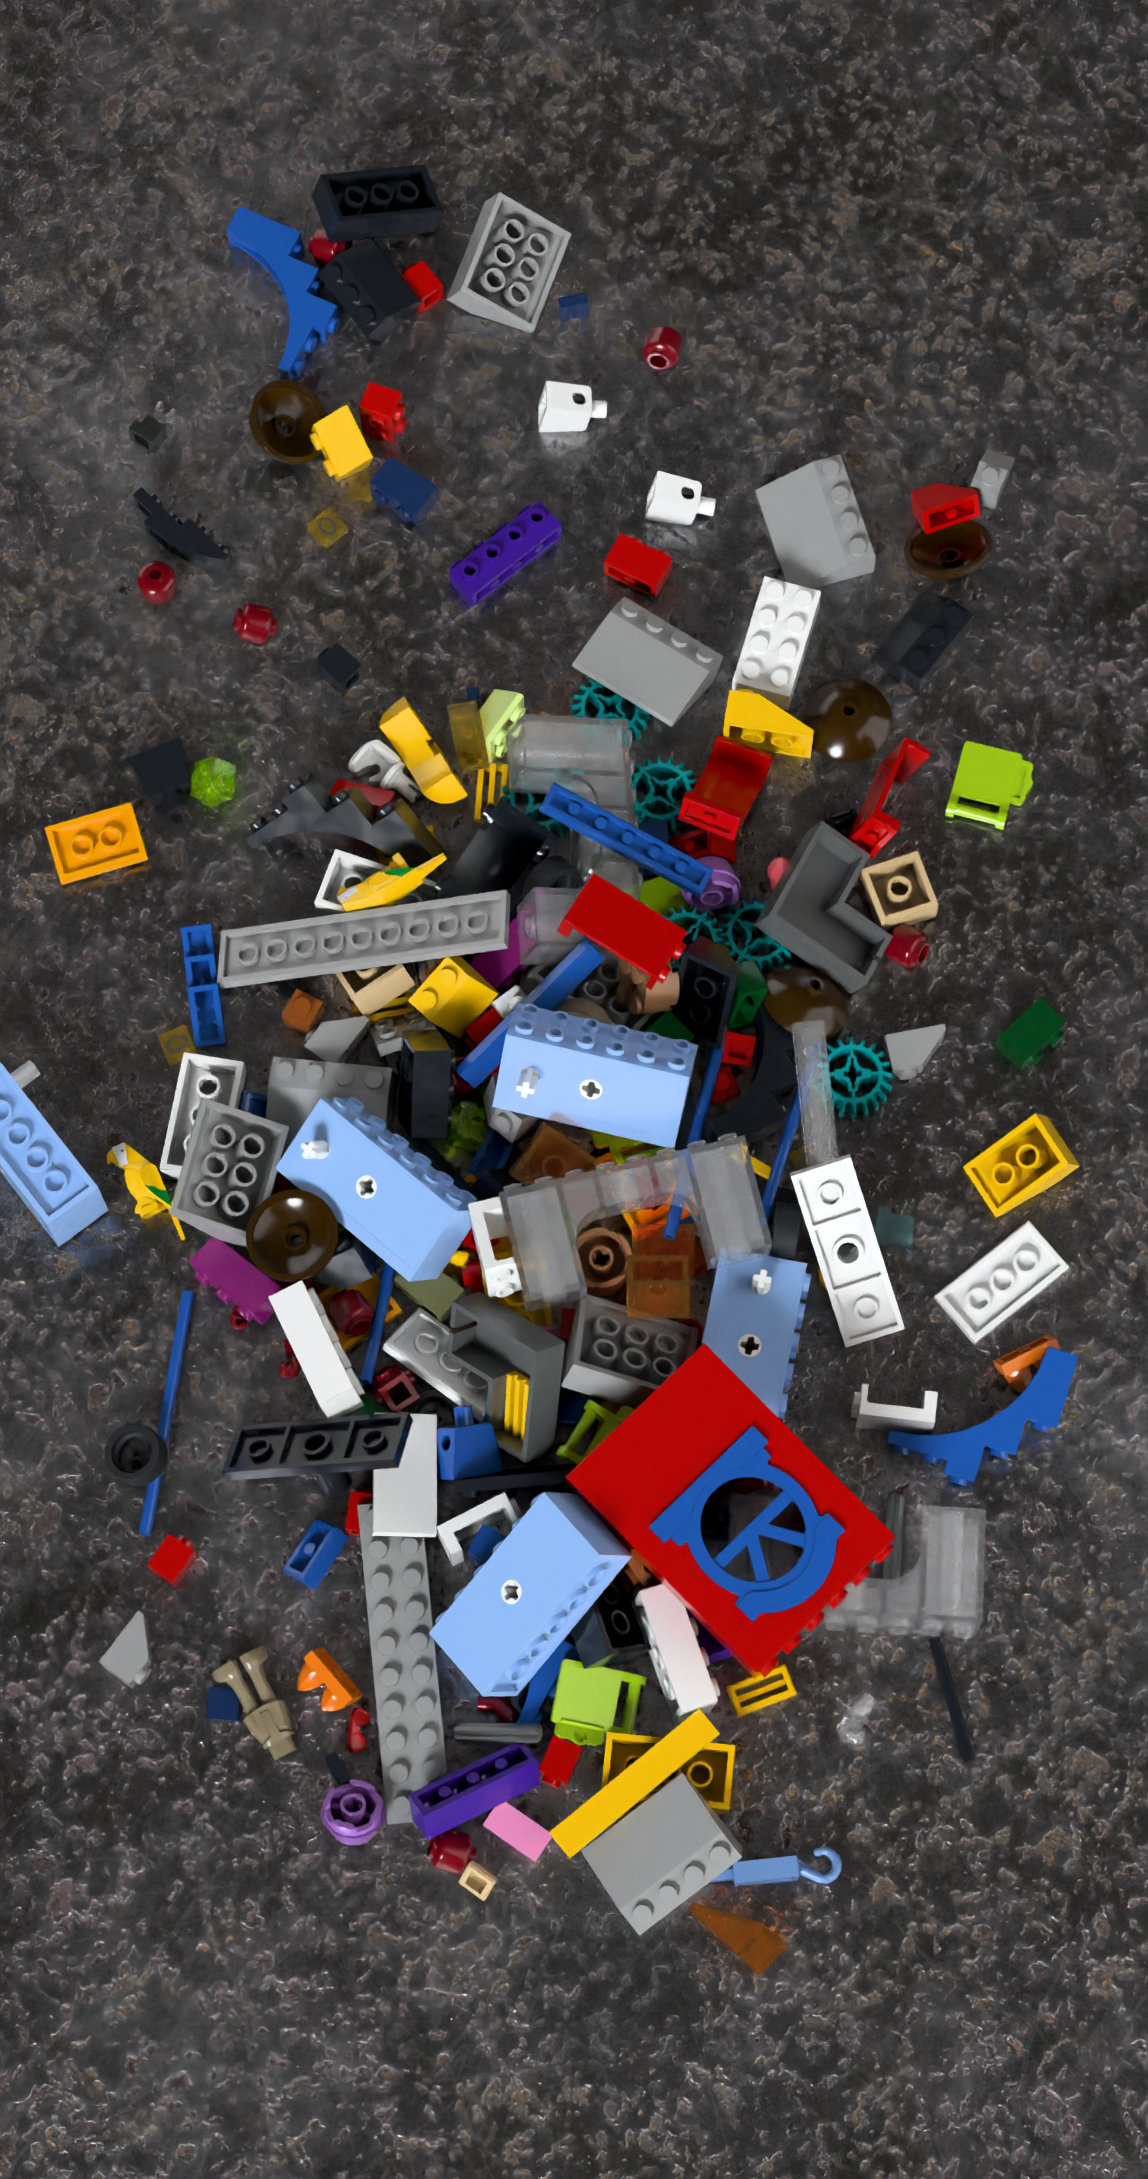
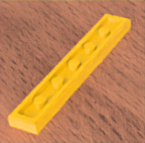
M698 1709L552 1829L549 1834L568 1858H572L717 1738L720 1733L703 1712Z

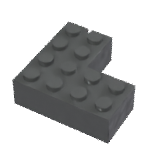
M821 821L805 833L754 926L825 974L849 993H853L868 983L878 965L877 960L883 956L893 936L845 903L870 854Z
M480 1291L453 1300L450 1326L456 1328L468 1323L471 1324L449 1331L447 1356L489 1382L485 1422L492 1424L497 1446L524 1463L553 1453L565 1342ZM513 1371H517L530 1378L523 1440L521 1435L517 1437L512 1435L513 1430L510 1432L504 1430L507 1374Z

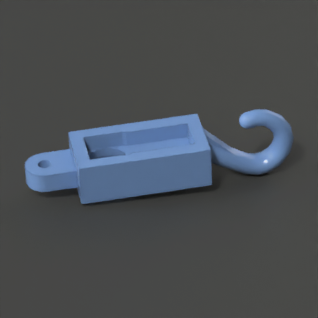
M818 1847L813 1851L815 1856L826 1855L831 1859L832 1868L828 1873L823 1874L811 1869L795 1855L739 1861L732 1865V1869H726L713 1879L711 1883L733 1881L734 1887L794 1881L799 1879L800 1874L815 1882L826 1884L834 1881L839 1876L842 1861L835 1850L829 1847Z

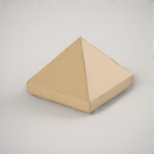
M471 1860L458 1883L485 1901L498 1879L488 1868Z

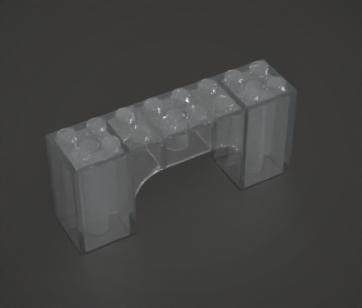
M523 714L506 735L510 792L547 794L550 786L555 782L638 828V817L634 815L636 789L632 787L631 778L634 773V761L630 758L629 750L632 744V732L628 730L627 719ZM581 834L584 887L592 874L595 873L640 901V890L643 880L642 874L638 873V864ZM534 887L517 906L520 964L558 966L584 939L605 957L597 967L619 968L618 961L620 957L575 929L572 930L568 938L557 932L563 918L583 888Z
M736 1133L725 1134L718 1137L717 1142L706 1144L705 1140L695 1141L688 1144L687 1149L676 1151L674 1147L665 1148L657 1151V1156L645 1158L643 1154L627 1158V1163L614 1165V1162H605L595 1166L596 1170L584 1172L583 1169H575L566 1172L565 1177L553 1180L552 1176H545L534 1180L535 1184L522 1187L521 1183L505 1186L503 1188L504 1191L499 1192V1201L511 1257H514L516 1263L519 1291L524 1312L527 1313L586 1299L587 1285L576 1244L580 1231L587 1224L595 1220L663 1204L675 1205L684 1209L692 1216L698 1229L708 1270L769 1256L772 1240L745 1135L737 1137Z
M731 1495L728 1545L777 1497ZM791 1502L770 1524L793 1531L795 1502ZM922 1505L917 1526L916 1566L908 1574L897 1579L865 1578L857 1587L851 1583L846 1588L849 1592L847 1597L834 1610L828 1606L823 1611L826 1616L819 1625H826V1629L831 1631H843L845 1626L857 1627V1631L874 1633L877 1628L889 1629V1633L899 1635L908 1634V1630H920L921 1635L940 1636V1632H953V1637L971 1638L972 1634H977L983 1623L986 1509ZM758 1535L770 1580H776L784 1576L795 1567L798 1560L794 1554L793 1544ZM746 1546L726 1566V1572L738 1579L755 1582L756 1578L748 1547Z

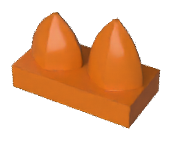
M1046 1334L994 1360L993 1363L997 1372L1004 1375L1007 1382L1016 1391L1022 1393L1032 1380L1029 1365L1033 1364L1038 1370L1047 1347L1058 1350L1061 1348L1055 1337Z
M324 1647L311 1650L303 1658L306 1663L299 1673L296 1689L297 1691L312 1690L324 1683L326 1688L322 1694L321 1710H340L347 1705L356 1703L364 1695Z

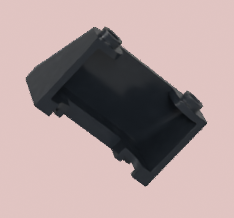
M500 798L495 805L492 803L487 805L480 816L484 820L452 871L447 878L441 876L432 889L436 893L434 900L507 890L510 894L511 913L523 894L524 884L530 872L537 864L548 857L550 851L553 852L561 838Z

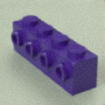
M539 500L532 506H525L520 510L517 518L510 523L502 524L496 530L495 535L488 541L483 540L479 542L469 556L454 562L449 571L450 583L472 607L476 606L562 537V524Z
M512 1743L409 1794L412 1820L428 1841L539 1786L537 1759L525 1743Z

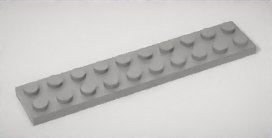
M507 890L224 930L221 931L217 983L221 989L508 949L510 894Z
M373 1504L357 1505L387 1825L412 1823L414 1821L411 1815L409 1794L448 1775L435 1640L429 1634L433 1628L425 1538L372 1536Z

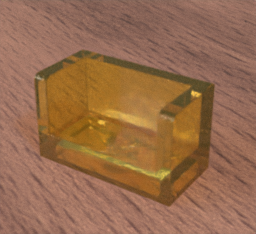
M476 700L448 705L447 711L460 773L489 768L482 721Z

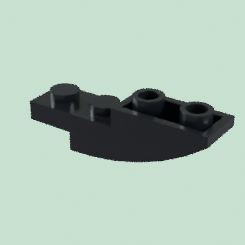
M142 487L133 494L136 507L147 517L144 520L146 532L158 544L178 557L198 566L222 572H228L232 569L229 559L231 556L230 552L222 543L216 544L210 538L211 534L201 523L196 525L190 518L182 523L174 512L168 513L162 507L163 503L153 492L148 494Z

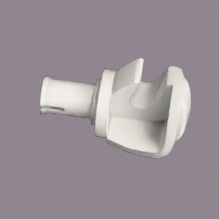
M372 740L362 745L348 763L349 771L356 777L365 773H378L369 778L368 786L387 790L393 788L410 800L412 804L417 801L416 797L419 798L422 794L418 784L404 774L405 763L380 740Z

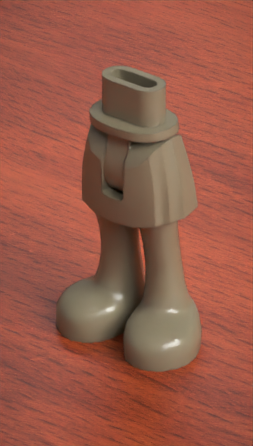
M261 1646L241 1655L239 1659L253 1681L262 1706L258 1705L249 1690L237 1660L224 1664L212 1674L216 1682H226L232 1687L247 1715L243 1722L252 1735L263 1745L264 1750L269 1749L275 1761L297 1750V1747L291 1737L294 1735V1732L291 1731V1720L285 1700L277 1699L265 1676L263 1663L268 1658L269 1653L265 1646Z

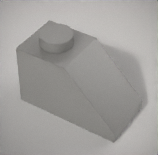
M989 449L986 450L970 485V489L976 490L978 493L979 505L992 510L996 509L1015 458Z
M366 1016L322 1022L317 1030L312 1028L304 1039L306 1056L315 1061L345 1063L370 1031V1019Z
M945 1024L885 1035L883 1046L886 1059L891 1065L889 1072L893 1073V1078L899 1077L900 1080H907L916 1077L917 1073H921L944 1039L946 1032Z
M495 1073L492 1075L483 1096L488 1125L513 1143L533 1131L539 1117L492 1107L498 1074Z
M139 1610L99 1661L105 1669L132 1689L137 1683L142 1685L152 1671L149 1668L152 1664L147 1619Z

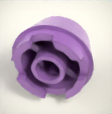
M716 856L697 859L714 870L699 898L681 888L682 897L690 904V910L692 906L697 907L696 913L702 914L704 910H707L708 915H712V910L724 907L729 911L732 905L737 904L741 891V883L731 865L725 859Z
M352 1779L349 1780L350 1784L341 1785L336 1789L332 1787L328 1791L321 1807V1817L327 1829L339 1842L346 1845H360L369 1841L384 1821L386 1809L383 1799L375 1791L373 1785L362 1780Z

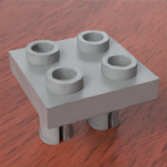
M419 1010L407 1012L404 1018L394 1021L392 1019L381 1020L375 1024V1027L369 1028L380 1057L385 1055L388 1067L393 1068L395 1074L398 1075L396 1062H398L400 1068L402 1031L436 1030V1027Z

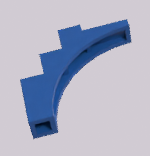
M239 206L227 227L228 240L230 244L248 253L265 267L277 282L287 302L290 329L286 349L278 366L280 380L293 381L295 376L299 377L305 365L304 359L308 352L312 353L314 351L317 340L320 339L327 342L330 334L337 332L341 322L337 305L317 297L323 282L318 275L320 273L319 268L300 261L305 248L302 243L301 232Z
M1047 1347L1038 1371L1026 1389L1006 1409L986 1422L964 1431L943 1435H913L890 1430L887 1442L893 1444L891 1449L905 1455H909L911 1450L923 1453L922 1460L939 1465L941 1459L946 1460L943 1473L949 1475L948 1481L966 1486L967 1481H975L985 1447L991 1448L990 1455L1006 1460L1009 1454L1016 1455L1026 1420L1032 1421L1031 1428L1048 1433L1050 1427L1057 1429L1079 1356Z
M483 1524L468 1549L469 1557L480 1565L485 1564L492 1556L493 1548L499 1542L505 1540L507 1536ZM563 1640L532 1677L527 1700L517 1723L541 1724L546 1712L542 1711V1708L547 1699L550 1701L554 1700L561 1661L569 1659L581 1662L576 1646Z

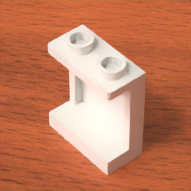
M499 1197L469 1203L468 1208L472 1232L489 1298L509 1296L519 1290L515 1259L511 1257L495 1260L490 1242L491 1239L506 1236Z
M862 1384L861 1391L854 1392L851 1417L857 1418V1428L931 1435L935 1424L938 1392L925 1390L921 1408L870 1403L867 1401L869 1384Z
M504 1492L437 1526L438 1538L452 1566L464 1561L459 1542L477 1534L483 1524L490 1527L502 1520H507L510 1527H512L514 1522L521 1518L522 1513L515 1499L508 1500Z

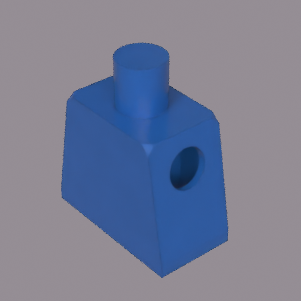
M472 1405L453 1407L455 1425L441 1427L437 1431V1479L456 1480L502 1472L503 1465L492 1424L490 1422H474Z

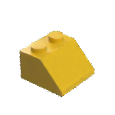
M348 405L339 408L313 424L311 429L313 433L310 434V438L317 451L321 449L326 460L323 461V465L329 477L334 476L336 481L339 482L369 467L373 456Z
M452 956L446 957L408 1001L429 1021L454 1036L461 1038L464 1034V1029L476 1021L500 993L462 957Z

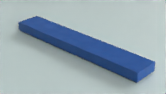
M555 782L550 786L539 808L540 812L698 898L702 895L714 870Z
M584 939L520 1004H533L538 1008L553 1011L605 957ZM514 1010L454 1069L472 1087L476 1088L501 1063L505 1037Z

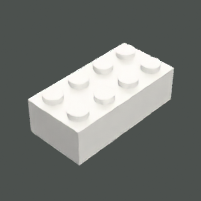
M764 576L732 681V690L739 688L749 689L753 693L760 694L779 708L789 710L819 610L821 591Z
M335 849L314 902L316 914L327 916L348 913L337 899L338 890L342 886L349 888L358 885L370 875L388 866ZM423 878L424 883L393 906L434 900L436 893L432 889L437 882ZM370 907V908L361 909V910H356V911L376 909V908H380V907Z
M183 1053L159 1168L163 1179L178 1181L202 1097L236 1109L239 1108L241 1093L244 1090L247 1075L244 1062Z
M301 1280L269 1296L268 1298L301 1368L327 1418H338L364 1406L360 1395L365 1392L351 1368L352 1365L338 1341L339 1338L314 1288L312 1287L307 1290Z
M663 1584L639 1591L635 1598V1603L652 1648L648 1652L673 1723L683 1722L698 1709L703 1714L710 1713L718 1702L717 1696H720V1690L716 1679L709 1676L706 1667L709 1666L707 1652L704 1647L699 1648L696 1639L699 1632L695 1619L688 1617L685 1606Z

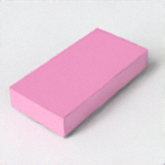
M507 1802L494 1807L482 1824L487 1830L535 1863L552 1839L549 1831Z

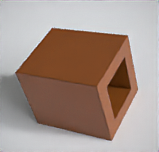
M297 988L282 1012L284 1025L304 1036L312 1028L317 1029L325 1015L322 1001Z

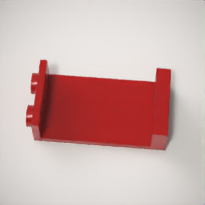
M717 735L709 761L692 792L687 790L683 798L678 820L734 841L767 779L773 755Z
M905 737L879 765L848 837L851 842L870 854V859L898 832L901 825L900 821L881 811L893 780L895 779L904 784L931 754V751L908 737Z
M595 873L592 874L557 932L568 938L572 930L575 929L651 977L646 986L650 990H652L657 981L663 984L672 969L668 966L671 958L678 960L687 946L682 942L687 934L686 930Z

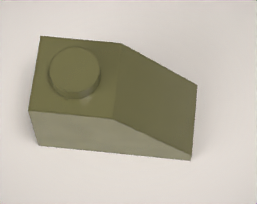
M442 1272L438 1279L412 1282L406 1280L402 1275H397L393 1279L396 1289L443 1324L451 1315L452 1301L466 1296L465 1289H463L464 1283L452 1273L447 1276Z

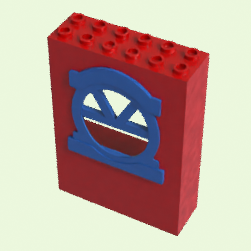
M705 1343L566 1476V1485L584 1501L617 1538L754 1678L760 1673L766 1677L778 1665L779 1660L776 1657L782 1651L788 1655L801 1642L802 1637L800 1634L806 1628L810 1632L814 1630L826 1616L823 1611L828 1606L834 1610L847 1597L849 1592L846 1588L851 1583L857 1587L870 1574L871 1569L869 1566L874 1561L880 1564L895 1548L892 1542L896 1536ZM753 1477L769 1481L784 1490L714 1559L711 1558L702 1539L700 1522L702 1510L707 1499L720 1485L736 1478ZM791 1502H795L803 1516L806 1531L805 1533H799L771 1525L770 1523ZM758 1535L802 1547L804 1549L803 1554L795 1567L784 1576L776 1580H770ZM746 1546L751 1558L756 1578L755 1582L738 1579L724 1571V1568Z

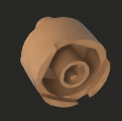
M619 958L618 967L621 973V985L617 988V997L621 1004L625 1003L629 1011L634 1015L673 1010L670 1006L676 1005L679 999L680 982L678 972H672L671 969L663 984L657 981L652 990H650L646 986L651 977ZM671 958L670 962L668 963V966L670 967V963H675L673 958Z
M602 1227L593 1228L582 1233L575 1241L570 1254L571 1275L576 1285L586 1294L597 1297H606L619 1292L632 1273V1251L627 1240L621 1234ZM601 1258L603 1262H606V1265L601 1267L600 1264H596V1259Z

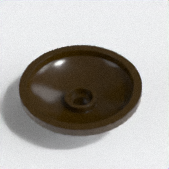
M284 379L269 382L260 388L252 398L249 407V425L258 445L272 458L291 465L307 463L321 454L322 450L317 451L310 438V434L313 433L311 430L313 424L328 416L323 403L317 395L301 383Z
M971 520L929 534H925L923 529L919 528L907 539L904 546V557L907 565L913 571L932 579L958 578L975 571L985 563L992 552V538L984 526Z
M839 678L821 685L812 693L805 705L803 724L814 730L812 747L817 752L833 761L852 763L870 758L885 745L891 732L892 713L884 695L873 685L855 678ZM846 709H851L854 712V714L848 716L845 715L843 711Z
M785 962L772 968L764 980L769 987L763 999L765 1007L773 1019L789 1032L808 1039H825L835 1035L844 1025L848 1015V1006L842 990L837 983L811 965L801 962Z
M303 1190L281 1191L265 1199L253 1212L246 1230V1246L253 1263L265 1275L283 1282H298L319 1273L332 1259L339 1240L338 1223L331 1208L317 1195ZM296 1237H302V1242L294 1246L293 1240Z

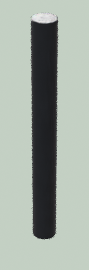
M941 1637L929 1639L963 1763L974 1762L976 1758Z

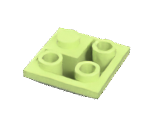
M494 689L478 712L487 762L494 763L497 757L502 758L510 746L509 740L514 733L518 735L526 724L524 695L519 692Z

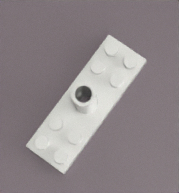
M850 1154L791 1172L790 1176L845 1347L905 1329ZM847 1242L850 1243V1244L847 1245V1246H841V1245L844 1244V1243H847Z

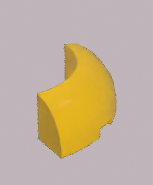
M402 697L390 706L383 714L379 727L409 769L422 794L429 800L440 804L454 803L466 797L468 794L456 773L453 774V770L448 763L449 761L436 742L429 743L432 737L407 699Z

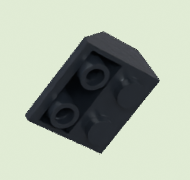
M341 1225L338 1227L339 1240L332 1259L323 1270L308 1279L347 1290L373 1277L377 1254Z

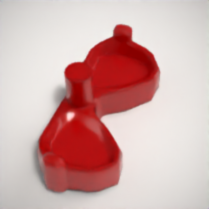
M361 1707L353 1708L350 1715V1726L345 1728V1732L348 1733L347 1747L349 1753L361 1751L367 1746L364 1736L360 1733V1727L370 1721V1715L362 1710Z

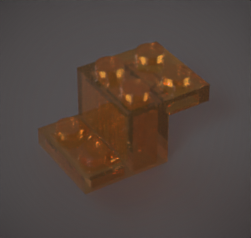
M632 1224V1255H626L627 1318H691V1286H696L695 1224H679L674 1240H667L663 1237L666 1224Z

